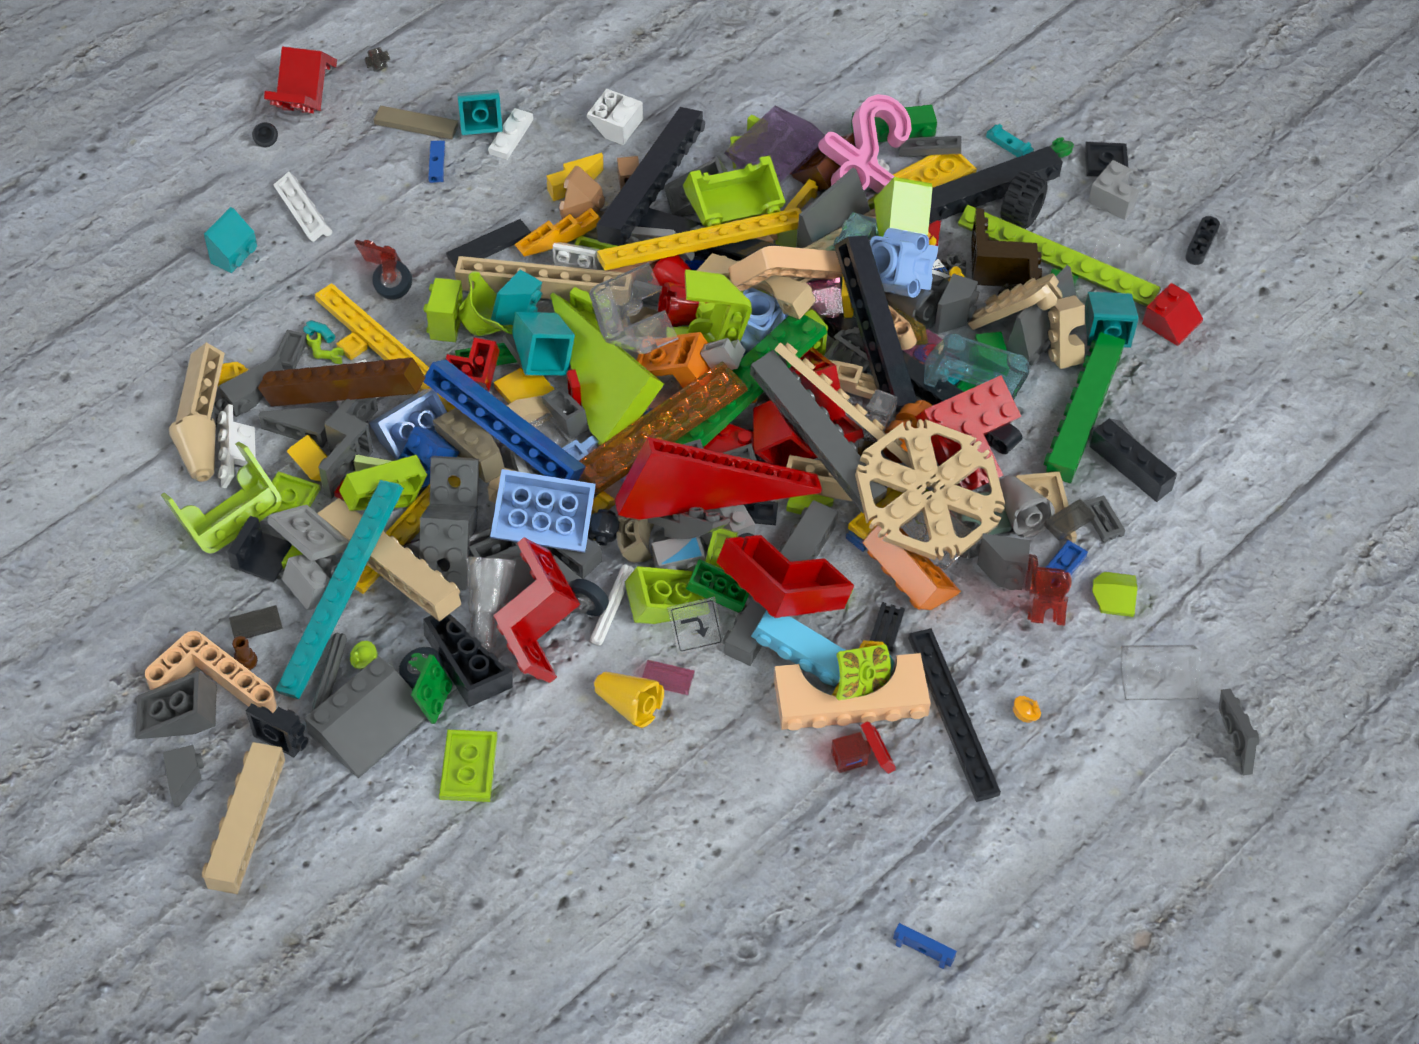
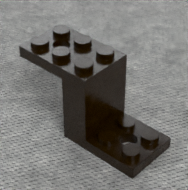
M976 208L971 234L972 280L978 281V285L1015 287L1020 283L1024 285L1032 278L1036 280L1042 278V268H1038V265L1041 264V252H1038L1037 243L990 241L989 233L985 232V230H988V218L984 215V209Z

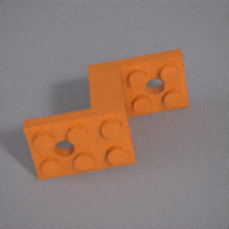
M701 332L644 339L636 359L656 377L674 375L693 403L728 372L713 374L700 354L704 344H708Z

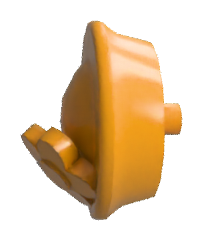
M1026 696L1015 698L1013 712L1018 719L1031 723L1040 718L1041 711L1037 700L1034 701Z

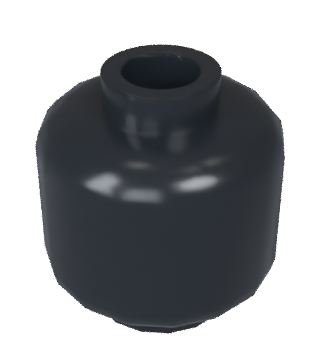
M599 509L591 515L588 536L601 546H606L607 543L613 542L617 538L616 533L619 530L620 521L616 517L615 512Z

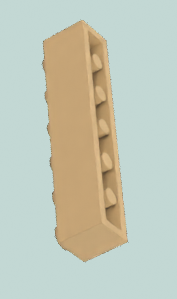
M252 742L250 750L245 752L243 758L244 767L242 772L236 776V789L234 794L228 798V811L226 816L220 820L219 835L217 840L212 842L209 863H205L203 866L202 878H204L208 889L238 894L285 762L282 747Z

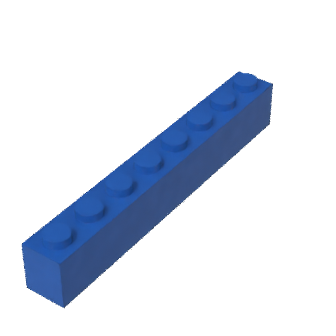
M445 359L432 362L425 375L424 383L543 475L574 481L579 480L586 468L585 465Z

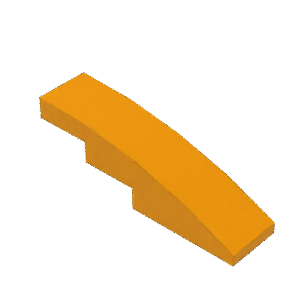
M590 208L576 219L569 214L555 225L548 220L514 245L524 257L553 249L554 243H568L597 227V223L601 218Z

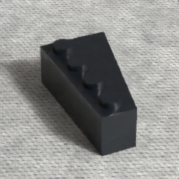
M451 614L441 621H438L432 615L423 618L424 636L430 646L441 656L446 672L468 707L513 688V671L507 666L504 667L498 661V658L492 652L489 653L476 637L473 638L466 632V628Z

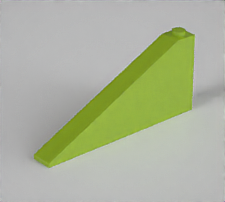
M552 292L550 297L555 313L562 318L575 334L570 365L572 370H576L579 379L581 402L585 409L590 432L597 438L600 446L605 449L609 446L617 451L661 390L664 383L567 300Z

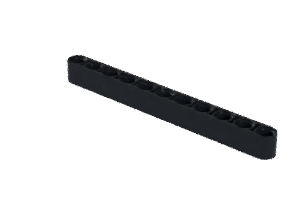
M836 307L822 319L828 326L827 335L836 340L834 336L841 330L858 328L856 318L853 316L852 318H844V310ZM902 350L914 393L917 397L934 406L963 393L962 390ZM1012 424L1005 425L984 435L988 445L1003 455L1008 454L1022 440L1021 432Z

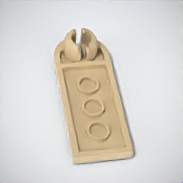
M1052 273L1037 280L1032 278L1024 285L1020 283L1011 291L1006 289L998 296L996 294L992 295L985 301L986 306L984 308L981 307L974 312L973 318L968 322V325L974 330L1034 304H1037L1042 310H1047L1056 305L1057 300L1062 298V292L1057 287L1059 281Z

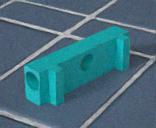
M1001 124L994 125L987 131L986 138L1016 157L1034 152L1031 143H1024L1002 129L1003 125Z

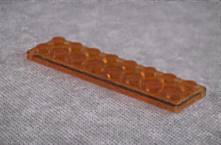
M723 361L580 459L579 462L586 466L581 477L587 483L596 484L594 493L599 495L629 473L647 437L675 442L748 391L746 385Z

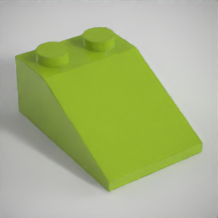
M637 566L624 582L634 623L658 624L673 621L672 609L707 601L706 598L686 590L693 571ZM706 602L675 609L672 612L675 621L707 615L710 610Z

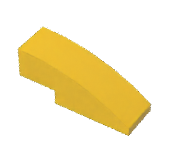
M602 152L563 164V171L546 175L547 191L552 200L556 201L565 197L567 188H563L565 179L575 166H579L594 180L604 170Z

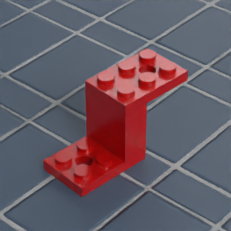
M282 46L277 92L265 91L264 99L270 101V105L282 108L285 111H294V108L309 114H314V110L321 111L325 70H330V67L336 68L337 59L322 51Z
M810 348L800 358L802 361L804 358L808 359L815 366L813 371L819 376L824 373L833 381L831 386L836 391L841 388L836 365L817 350ZM794 366L789 368L792 373L795 372L800 377L802 386L813 393L816 403L827 410L830 416L829 419L834 425L838 424L844 433L843 436L848 442L855 443L857 439L864 437L863 429L847 417L846 412Z
M523 537L517 542L522 551L520 556L529 564L532 569L530 574L536 581L493 616L498 623L496 625L498 631L505 636L508 642L506 644L507 648L518 660L516 664L520 671L524 674L528 673L538 680L542 679L551 683L557 676L537 640L576 609L580 603L551 552Z

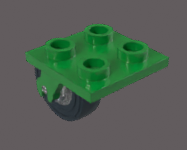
M419 647L410 651L402 659L399 665V674L411 688H414L411 693L412 698L429 722L435 724L443 710L446 698L451 692L453 683L443 670V660L439 653L431 647Z

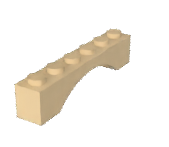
M712 253L697 271L722 274L731 281L728 268L739 261ZM773 275L751 287L772 295L777 300L783 314L798 319L816 301L812 288L807 283L792 280L790 277Z

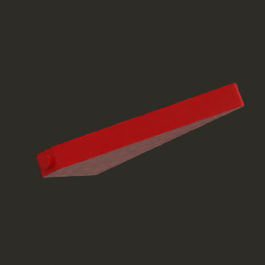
M647 437L614 500L619 516L642 520L688 512L692 507H701L703 510L818 494L821 493L822 487L818 475L814 473Z

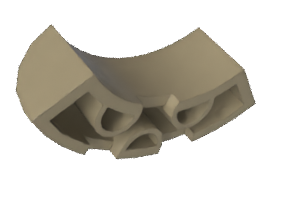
M619 516L620 526L619 532L616 535L623 557L635 563L645 562L653 558L649 549V538L654 524L648 523V519L638 520Z

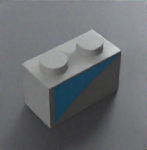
M699 537L691 539L672 538L652 543V559L655 568L694 571L699 559L705 561V554Z

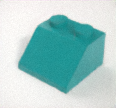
M232 207L204 233L211 264L229 273H233L237 267H240L243 261L257 247L254 230Z
M520 269L497 293L491 320L500 325H513L515 312H537L538 307H536V304L542 296L540 290L543 282Z

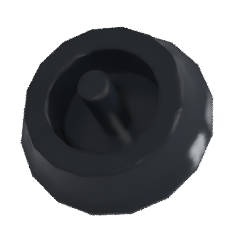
M262 122L255 126L252 137L258 146L270 147L277 141L278 131L271 123Z

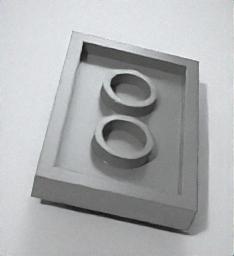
M308 505L270 514L267 523L310 561L344 552L349 543L343 535Z

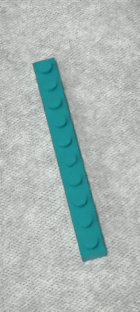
M380 480L275 689L279 694L300 699L403 491V487L400 484Z

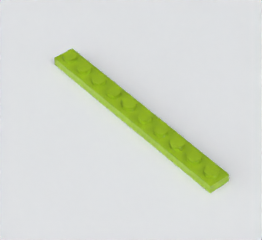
M969 205L966 206L958 221L960 227L972 231L976 208ZM984 212L985 217L988 218V230H985V232L989 233V239L993 241L1037 243L1038 252H1041L1042 262L1061 270L1068 265L1071 267L1072 274L1079 276V278L1114 293L1132 294L1135 302L1146 307L1161 291V287Z

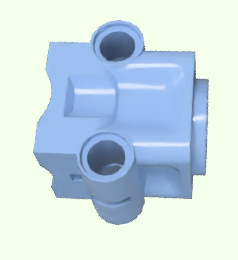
M889 228L883 237L873 236L871 238L870 245L884 292L914 298L918 296L921 289L931 290L933 279L932 267L936 260L939 246L929 245L927 235Z
M749 288L743 292L751 301L752 313L740 342L745 349L743 356L789 316L783 314L777 300L773 296L755 288Z

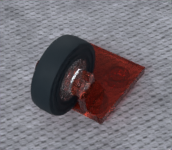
M355 240L354 244L364 260L379 264L372 277L373 286L377 293L390 300L399 299L406 295L412 285V275L408 267L402 263L396 250L386 245L383 247L377 246L369 240Z

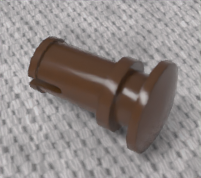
M238 636L232 642L235 650L234 659L248 670H252L257 665V655L249 647L248 639L244 636Z

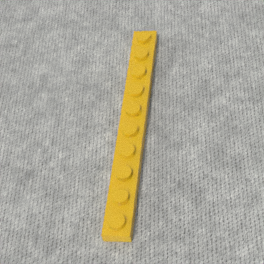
M799 208L598 250L597 258L604 271L796 230L798 229L799 214L802 211Z
M331 283L315 294V299L349 330L356 333L381 358L391 360L413 357L423 374L426 375L429 367L335 285ZM423 382L419 391L432 388ZM438 394L447 412L456 408Z

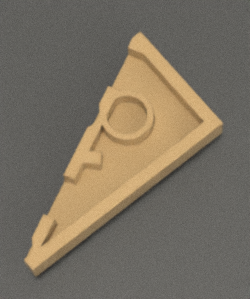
M1060 472L1016 475L1022 482L1051 501L1055 508L1053 520L1049 519V521L1067 540L1073 543L1076 542L1077 535Z

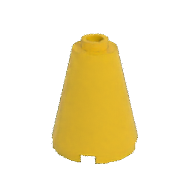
M605 671L599 674L594 681L596 694L634 726L640 728L648 726L655 719V716H653L655 709H661L664 699V688L656 680Z

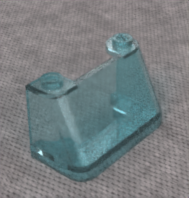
M948 334L929 353L926 359L924 384L935 387L938 380L946 383L948 377H953L971 384L981 385L1002 375L1014 400L1029 375L1030 365L1023 355L977 342L958 334Z

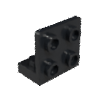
M249 516L227 553L233 569L275 582L283 569L281 562L292 547V544L289 541L263 533L259 519Z

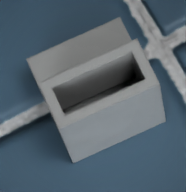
M726 338L704 344L700 354L713 374L737 369L745 349L739 340L730 342Z

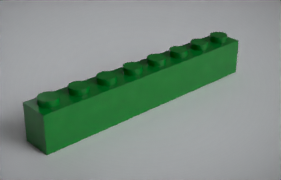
M1100 332L1098 339L1092 340L1089 352L1092 354L1091 356L1086 355L1083 368L1086 369L1084 372L1080 371L1076 382L1079 386L1078 388H1073L1070 400L1073 401L1071 404L1067 403L1063 414L1066 418L1065 420L1061 419L1057 428L1059 436L1053 437L1050 449H1053V451L1046 454L1043 464L1047 466L1046 473L1060 472L1062 481L1072 483L1120 361L1125 339Z

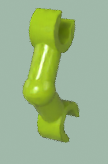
M317 332L318 338L315 340H311L307 334V344L312 348L314 358L330 359L335 364L342 363L341 356H344V349L338 347L331 351L321 350L320 333Z

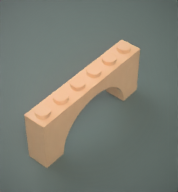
M921 653L896 655L895 672L886 685L871 694L845 700H838L836 696L826 694L812 686L802 674L799 664L775 666L774 684L781 729L799 730L806 727L822 728L828 725L846 726L850 723H865L867 721L873 723L882 720L897 721L903 718L920 719L928 716L931 703Z

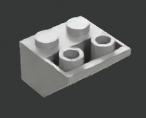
M304 554L288 558L282 580L307 610L315 609L339 560L335 555L310 561Z

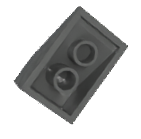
M718 157L692 170H700L702 175L708 172L709 176L728 172ZM690 172L666 184L664 187L673 215L682 216L696 213L683 188V184Z
M197 671L138 695L135 737L137 739L193 735L215 727L217 685L200 671Z

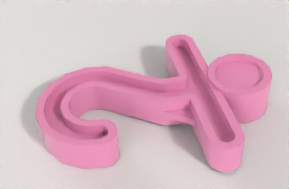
M877 94L868 97L856 109L852 119L856 147L835 132H828L819 141L820 151L841 166L832 175L831 186L851 168L857 170L863 190L869 186L877 193H880L891 179L895 177L878 164L879 146L874 117H880L888 124V143L894 148L900 147L909 138L911 120L906 109L897 100L887 95Z

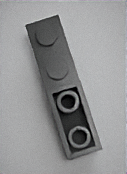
M692 507L688 512L682 514L648 518V523L664 527L665 537L691 539L725 527L730 523V518L720 516L718 512L703 511L701 507Z

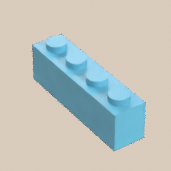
M766 610L751 637L756 639L760 645L769 647L777 652L781 658L789 659L795 664H799L801 670L817 676L824 684L835 687L840 680L839 663L836 654L839 651H845V649L790 616L774 618Z

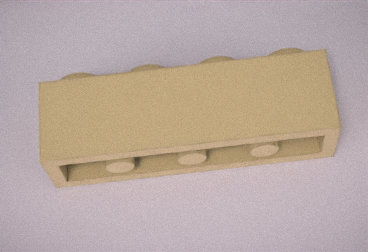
M207 342L190 355L176 417V425L182 422L181 418L190 415H207L208 419L211 420L225 353Z
M789 455L787 468L818 475L822 491L817 495L852 501L820 460Z

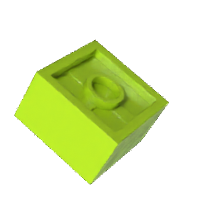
M435 278L434 284L429 286V292H431L429 302L423 308L427 314L428 321L426 332L429 333L430 340L456 343L461 325L458 310L463 303L461 280Z

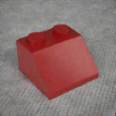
M1170 283L1146 307L1142 324L1176 346H1179L1203 322V317L1191 295L1175 284Z

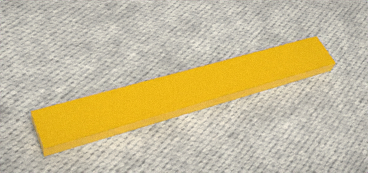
M452 475L448 478L451 486H460L461 481L459 477ZM430 484L385 533L389 537H395L401 546L411 542L420 532V517L430 504ZM366 564L354 589L364 594L378 579L380 574Z

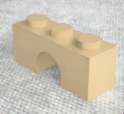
M1075 295L1062 298L1061 300L1058 299L1056 305L1051 307L1048 312L1051 329L1048 331L1051 341L1049 358L1060 369L1082 364L1085 361V344L1076 334L1069 335L1075 327L1085 325V305Z

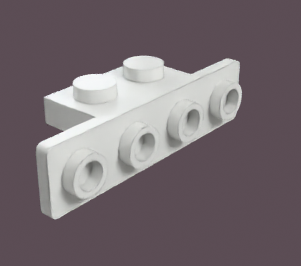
M227 404L225 409L220 411L217 423L220 424L218 460H221L218 478L221 479V488H227L233 479L234 464L240 466L247 464L235 443L239 441L248 446L256 458L255 427L233 422V405Z

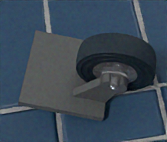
M554 555L555 561L580 603L571 613L581 612L589 616H600L603 614L609 604L606 593L595 583L579 577ZM568 614L562 620L565 622L570 616V614Z

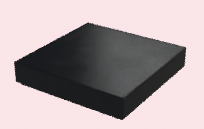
M1085 142L1086 176L1099 177L1112 160L1128 167L1126 143Z

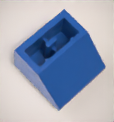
M414 426L398 460L413 455L418 456L427 473L421 487L424 488L430 484L431 457H457L459 451L436 431Z

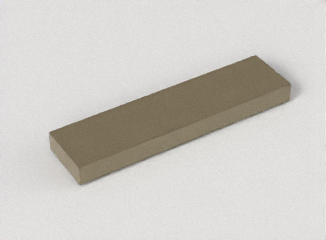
M381 105L374 118L375 125L451 140L459 126L458 120Z

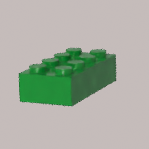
M700 559L686 587V590L738 613L743 610L749 593L741 588L723 569Z

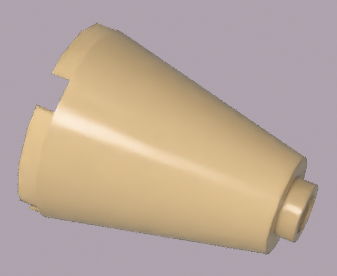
M207 415L185 416L181 418V423L176 425L173 422L170 425V437L190 476L200 482L207 481L214 474L215 421L213 418L209 420Z

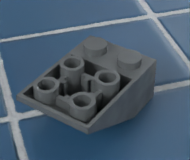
M489 538L469 546L471 564L497 611L502 609L535 581L530 574L532 569L520 556L522 551L517 542Z

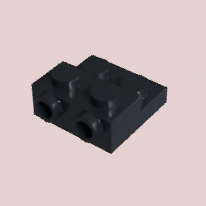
M252 703L247 708L246 714L254 737L271 746L282 747L283 752L295 758L299 751H303L306 748L309 739L304 736L305 725L300 722V717L297 713L289 709L286 711L279 706L272 713L268 708L264 706L258 707Z

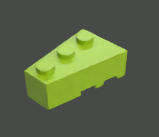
M413 455L346 475L339 491L349 511L366 510L380 480L397 483L403 487V491L394 508L409 507L415 501L427 473L418 456Z

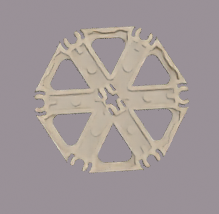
M926 419L924 423L922 420H918V428H913L910 421H907L904 428L902 422L863 451L860 461L864 462L867 466L859 464L857 466L855 477L866 523L872 520L869 526L870 529L875 526L882 528L878 534L879 538L885 536L882 541L933 560L936 557L938 560H942L944 556L943 551H947L951 559L955 557L956 552L957 557H959L981 540L983 533L988 534L995 529L1001 520V517L995 515L994 512L1002 513L1005 501L993 456L986 459L990 451L978 452L977 449L980 447L981 442L975 443L977 438ZM935 434L957 441L961 445V450L939 467L937 466L931 443V436ZM896 439H904L912 469L884 459L881 456V451ZM983 468L988 476L991 494L984 496L957 486V484L976 469ZM870 481L903 492V494L886 507L878 508L873 501ZM936 485L933 492L929 491L924 493L927 486L931 487ZM949 510L979 520L981 525L966 537L959 538L954 533ZM922 511L930 541L921 542L905 536L900 532L899 528Z

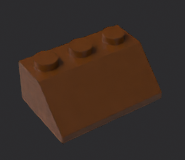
M854 133L841 136L856 147ZM818 149L791 175L803 184L809 179L815 181L818 191L828 190L831 187L832 175L841 166Z

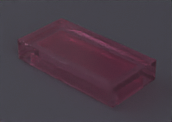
M647 660L642 678L656 680L663 686L664 690L689 695L695 671Z

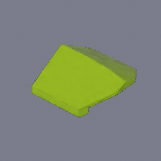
M1103 572L1093 579L1092 593L1101 613L1134 617L1138 588L1136 575Z

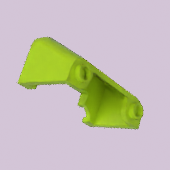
M770 155L760 157L759 164L752 166V163H749L743 169L710 176L708 172L702 175L700 170L689 173L683 188L702 225L710 227L757 215L780 212V209L785 204V199Z

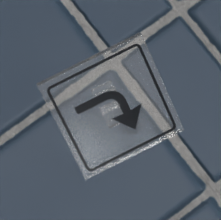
M715 597L667 607L678 655L724 645Z

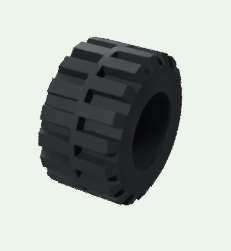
M1020 171L1013 178L1005 193L1001 205V219L1023 229L1029 228L1036 220L1044 204L1048 188L1047 180L1026 171Z

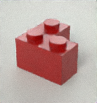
M474 337L469 358L447 354L446 360L489 392L500 350L496 341Z

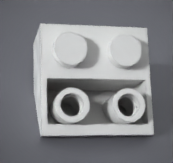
M606 89L587 113V118L605 139L624 145L643 120V102Z
M562 242L554 243V266L601 270L602 265L597 258V251L599 249Z

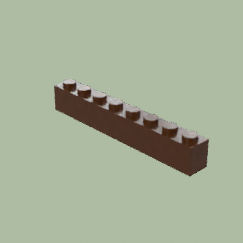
M412 357L269 371L263 376L258 389L271 407L417 394L426 377Z

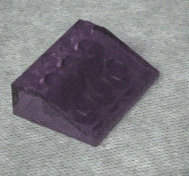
M775 105L729 147L724 154L740 169L745 168L749 163H752V166L759 164L760 157L770 155L781 186L819 149V141L825 135L813 123Z

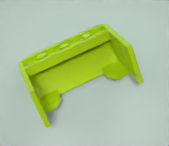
M685 270L686 300L715 303L710 319L697 318L690 323L688 329L666 326V336L701 332L708 343L726 338L730 342L735 340L741 342L752 313L751 301L722 274Z
M239 441L235 445L247 461V464L242 466L237 472V481L242 489L205 515L194 505H187L179 509L169 495L165 492L161 494V497L197 545L207 553H215L232 542L241 531L249 516L258 518L260 522L276 511L282 502L281 495L248 446Z

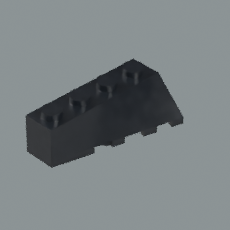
M1109 418L1093 430L1089 447L1154 501L1158 502L1172 491L1177 473L1136 441L1120 420Z

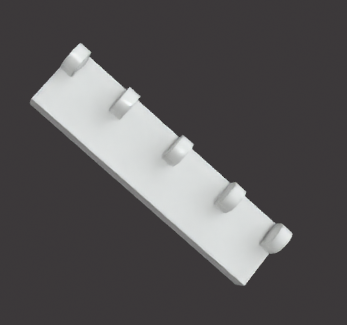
M287 172L274 184V187L308 238L314 242L322 234L330 236L332 234L331 228L327 226L324 218L315 208L314 203L308 198L305 190L298 183L297 178L290 172Z

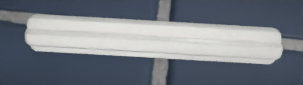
M627 564L622 565L609 594V604L604 613L600 615L591 635V643L597 646L602 645L625 593L626 587L624 582L634 571L633 567Z

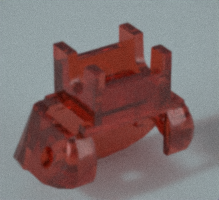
M1029 554L1025 577V590L1030 595L1027 619L1031 620L1032 623H1043L1045 611L1052 608L1053 622H1056V625L1065 626L1069 598L1066 594L1070 591L1072 585L1071 575L1069 572H1065L1064 569L1038 567V558L1035 554Z

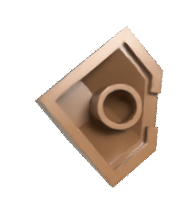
M575 166L566 177L563 187L567 188V191L565 193V201L561 200L559 207L562 219L569 214L576 219L590 208L597 214L605 203L601 186L579 166Z

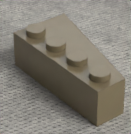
M454 408L433 420L435 431L459 451L457 457L479 459V478L485 483L499 477L501 470H505L500 450L491 434L458 408Z

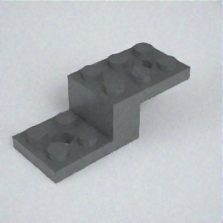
M376 398L346 399L342 401L336 412L325 421L324 425L331 454L321 461L318 468L324 495L331 499L335 496L334 491L345 479L346 475L356 472L354 465L355 456L369 457L373 453L367 422L378 411Z

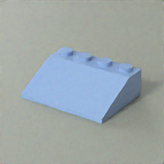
M502 469L490 538L519 542L525 537L540 546L585 553L596 484Z

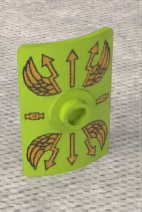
M887 645L839 651L836 654L840 671L839 688L836 695L838 700L871 694L889 682L891 663Z

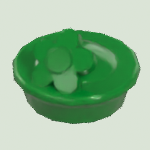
M1063 137L1054 140L1050 146L1059 158L1070 155L1074 147L1073 142L1063 141Z

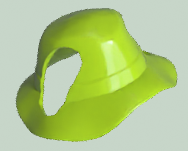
M471 272L468 275L470 292L458 310L461 323L475 336H485L501 330L512 334L513 325H500L491 320L497 297L496 292L486 283L480 272Z

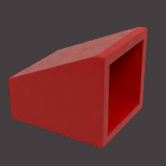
M771 400L753 408L754 452L769 464L787 467L789 455L809 459L817 458Z

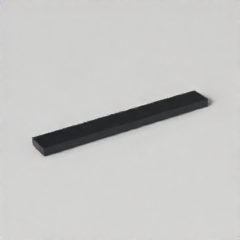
M932 628L909 633L908 639L914 654L921 653L926 683L975 801L979 802L1000 796L999 786Z

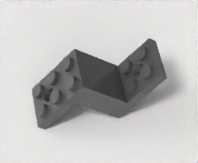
M432 456L430 504L420 517L419 560H425L432 570H438L445 580L449 583H455L459 590H467L469 541L477 528L479 459ZM452 475L459 477L461 481L460 486H451L448 478ZM438 560H448L450 568L447 570L439 568Z

